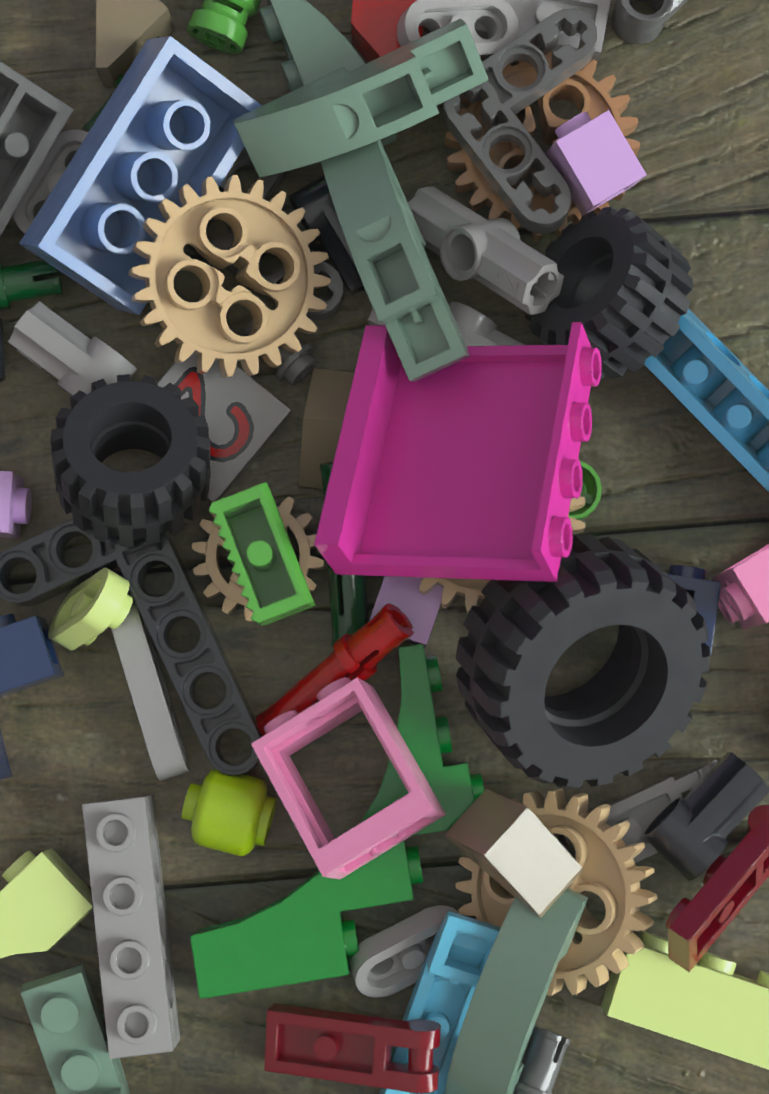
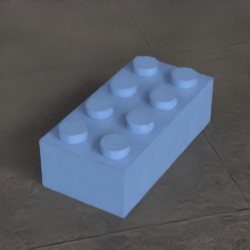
M171 36L147 39L19 244L115 309L140 315L147 303L132 302L131 296L146 288L145 281L128 276L131 268L145 265L147 259L139 256L132 250L133 245L137 241L153 242L154 240L142 227L143 223L148 218L165 223L166 220L162 216L158 205L166 198L181 208L178 190L186 184L199 197H202V181L207 177L212 176L219 188L244 148V144L232 120L262 105Z

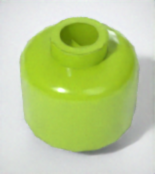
M213 769L206 775L202 785L190 784L185 797L181 818L192 821L191 835L195 844L237 856H245L254 849L255 844L265 846L273 821L277 798L268 796V786L260 778L245 774H224L217 769Z

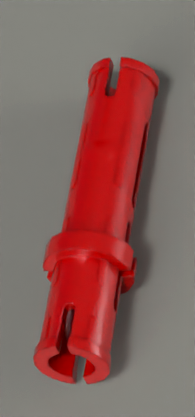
M387 603L368 623L353 635H343L334 643V651L323 662L298 681L278 701L256 717L258 721L256 724L260 733L263 736L266 735L264 727L281 714L296 710L299 714L319 701L316 697L318 692L336 680L346 677L351 681L357 677L363 681L369 679L377 672V664L394 648L414 634V631L411 630L413 626L407 616L395 605Z

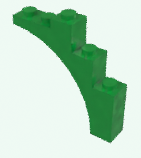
M423 644L398 648L401 702L397 729L446 813L445 816L412 836L446 831L452 827L484 792L481 773L469 774L468 763L466 762L443 765L441 754L451 753L452 744L447 716L435 717L431 693L442 692L437 655L425 657ZM390 760L380 789L360 823L409 794ZM402 841L340 880L323 877L320 871H318L285 897L242 918L195 930L190 939L199 999L349 975V958L359 952L355 920L343 921L342 911L414 900L411 885L423 883L418 846L405 848V842Z

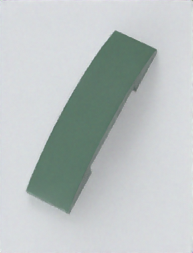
M567 888L541 919L516 897L514 898L489 953L465 1015L451 1060L445 1094L514 1093L524 1067L521 1059L557 965L568 952L588 897Z

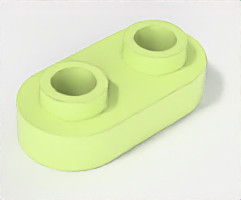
M103 568L76 586L57 610L49 628L48 638L73 651L83 644L89 646L107 627L113 630L118 628L128 615L133 603V598L128 595L129 581L110 569Z

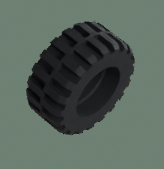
M592 534L572 536V547L569 556L561 557L557 582L490 580L481 590L485 598L480 606H471L463 624L469 631L468 636H460L457 644L456 660L462 666L458 668L456 673L459 692L466 699L465 707L472 718L503 756L516 769H522L529 778L540 783L554 782L557 787L581 788L583 780H586L592 787L612 783L613 775L621 772L625 776L638 772L644 768L642 764L644 760L653 754L659 758L671 747L668 740L677 730L684 732L693 718V714L690 712L693 703H700L702 700L706 681L701 677L702 672H708L710 666V647L704 643L708 641V629L704 617L697 612L696 602L680 585L637 548L631 549L621 540L604 537L598 541ZM619 625L617 642L610 658L590 681L568 693L545 696L546 684L553 667L561 655L574 642L599 628Z

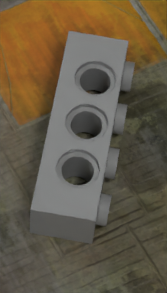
M154 794L82 804L109 1059L172 1052L180 1041V1030Z

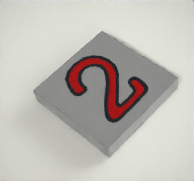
M192 353L185 361L179 364L175 362L157 385L164 388L170 382L181 388V400L192 397L199 406V416H205L209 427L211 476L210 490L207 498L211 502H215L225 495L292 412L286 405L250 376H247L237 366L233 377L222 378L219 361L215 360L207 373H197L198 355ZM154 454L157 458H159L160 460H162L161 457H159L158 455Z

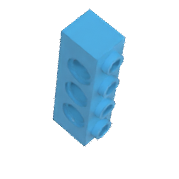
M688 308L687 314L682 315L678 321V324L681 326L674 337L669 336L663 344L664 349L656 357L652 355L645 360V366L769 492V390Z

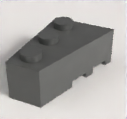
M1 61L0 236L73 111L71 107Z

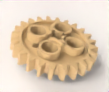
M232 175L226 182L224 192H220L217 183L210 176L202 181V197H199L188 184L184 185L178 190L182 207L180 208L174 202L165 198L158 207L166 222L163 223L159 220L148 218L142 225L145 231L154 239L153 242L137 241L132 248L139 256L147 259L145 265L133 267L128 273V276L145 281L146 288L131 296L132 302L150 303L152 309L140 321L141 326L159 323L163 330L154 344L160 347L172 340L178 343L179 346L174 359L178 364L189 358L192 353L198 355L197 373L200 374L207 373L214 360L219 361L222 378L233 377L237 361L241 362L247 376L258 374L259 356L271 368L281 365V355L278 346H281L290 353L299 352L302 347L294 332L298 331L308 335L315 333L317 327L306 314L307 312H320L327 307L325 302L313 295L314 289L331 284L330 278L314 274V266L328 259V253L310 252L308 246L320 234L319 230L310 229L301 232L297 227L305 214L303 207L294 210L288 215L282 211L286 198L284 191L279 192L269 201L263 199L264 185L262 180L258 179L252 184L247 193H242L238 175ZM219 219L231 227L234 234V242L229 250H220L209 242L206 236V226L209 220ZM184 245L194 247L204 259L218 269L223 270L231 264L235 265L239 269L236 273V280L245 287H249L257 293L272 298L276 302V308L274 310L267 308L258 297L243 286L237 285L228 291L221 286L225 278L222 272L204 262L187 256L183 251ZM263 253L276 255L282 261L285 275L280 284L269 283L261 276L258 262ZM178 271H190L200 279L202 294L197 302L184 301L176 294L173 280ZM232 304L245 306L251 312L253 328L248 336H239L230 330L226 314Z
M563 788L548 791L545 801L539 790L523 794V805L527 806L556 839H558L560 834H563L574 844L576 850L575 860L582 867L583 872L568 888L584 896L587 895L588 891L597 894L603 900L606 908V915L602 921L593 917L585 905L576 931L582 934V942H578L574 934L567 954L557 965L546 994L552 996L561 991L565 982L570 993L576 995L586 989L587 979L597 988L609 981L608 969L616 974L626 969L629 963L623 952L634 955L645 946L633 930L645 931L654 924L652 918L639 911L641 906L657 900V894L640 888V881L655 873L654 868L635 865L633 858L642 852L645 845L643 842L626 846L622 838L628 831L630 823L624 821L610 827L606 822L611 806L607 803L596 807L589 813L588 794L586 793L574 795L568 802V805ZM516 798L511 799L520 803ZM467 855L460 857L458 863L471 871L472 877L457 882L456 889L471 894L472 902L459 908V914L476 916V919L501 927L515 897Z

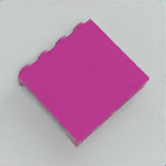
M572 322L568 345L467 346L470 357L416 382L409 381L386 326H365L314 543L335 574L557 582L561 557H568L572 547V524L568 517L571 499H577L582 489V467L578 459L581 442H587L590 439L592 431V412L588 403L591 386L599 385L602 369L600 351L598 348L591 347L582 322Z

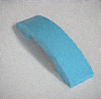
M451 911L447 912L424 961L403 1017L404 1021L427 1019L438 1022L441 1025L440 1046L433 1049V1064L439 1068L438 1089L430 1093H412L381 1088L379 1094H445L451 1060L465 1015L501 927ZM394 1046L391 1062L408 1063L409 1048Z

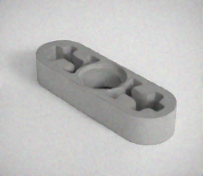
M134 603L121 625L111 630L154 771L159 781H163L190 772V764L153 639L137 604Z

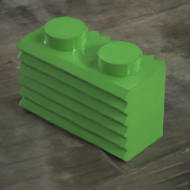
M267 482L212 502L209 512L215 518L214 525L220 530L218 536L224 542L222 547L229 554L227 559L234 565L232 572L239 577L236 583L243 589L241 595L248 600L246 608L253 612L250 619L256 624L266 626L314 607L315 603Z

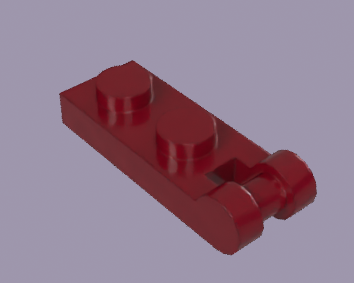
M760 805L750 811L747 825L748 834L729 856L725 854L718 856L704 876V886L692 900L683 898L679 901L667 919L668 958L688 972L692 970L769 877V805Z
M274 1003L267 1010L264 1071L412 1093L434 1092L438 1089L439 1068L433 1064V1049L440 1046L441 1025L438 1022L427 1019L404 1021ZM392 1046L409 1048L408 1063L391 1062Z

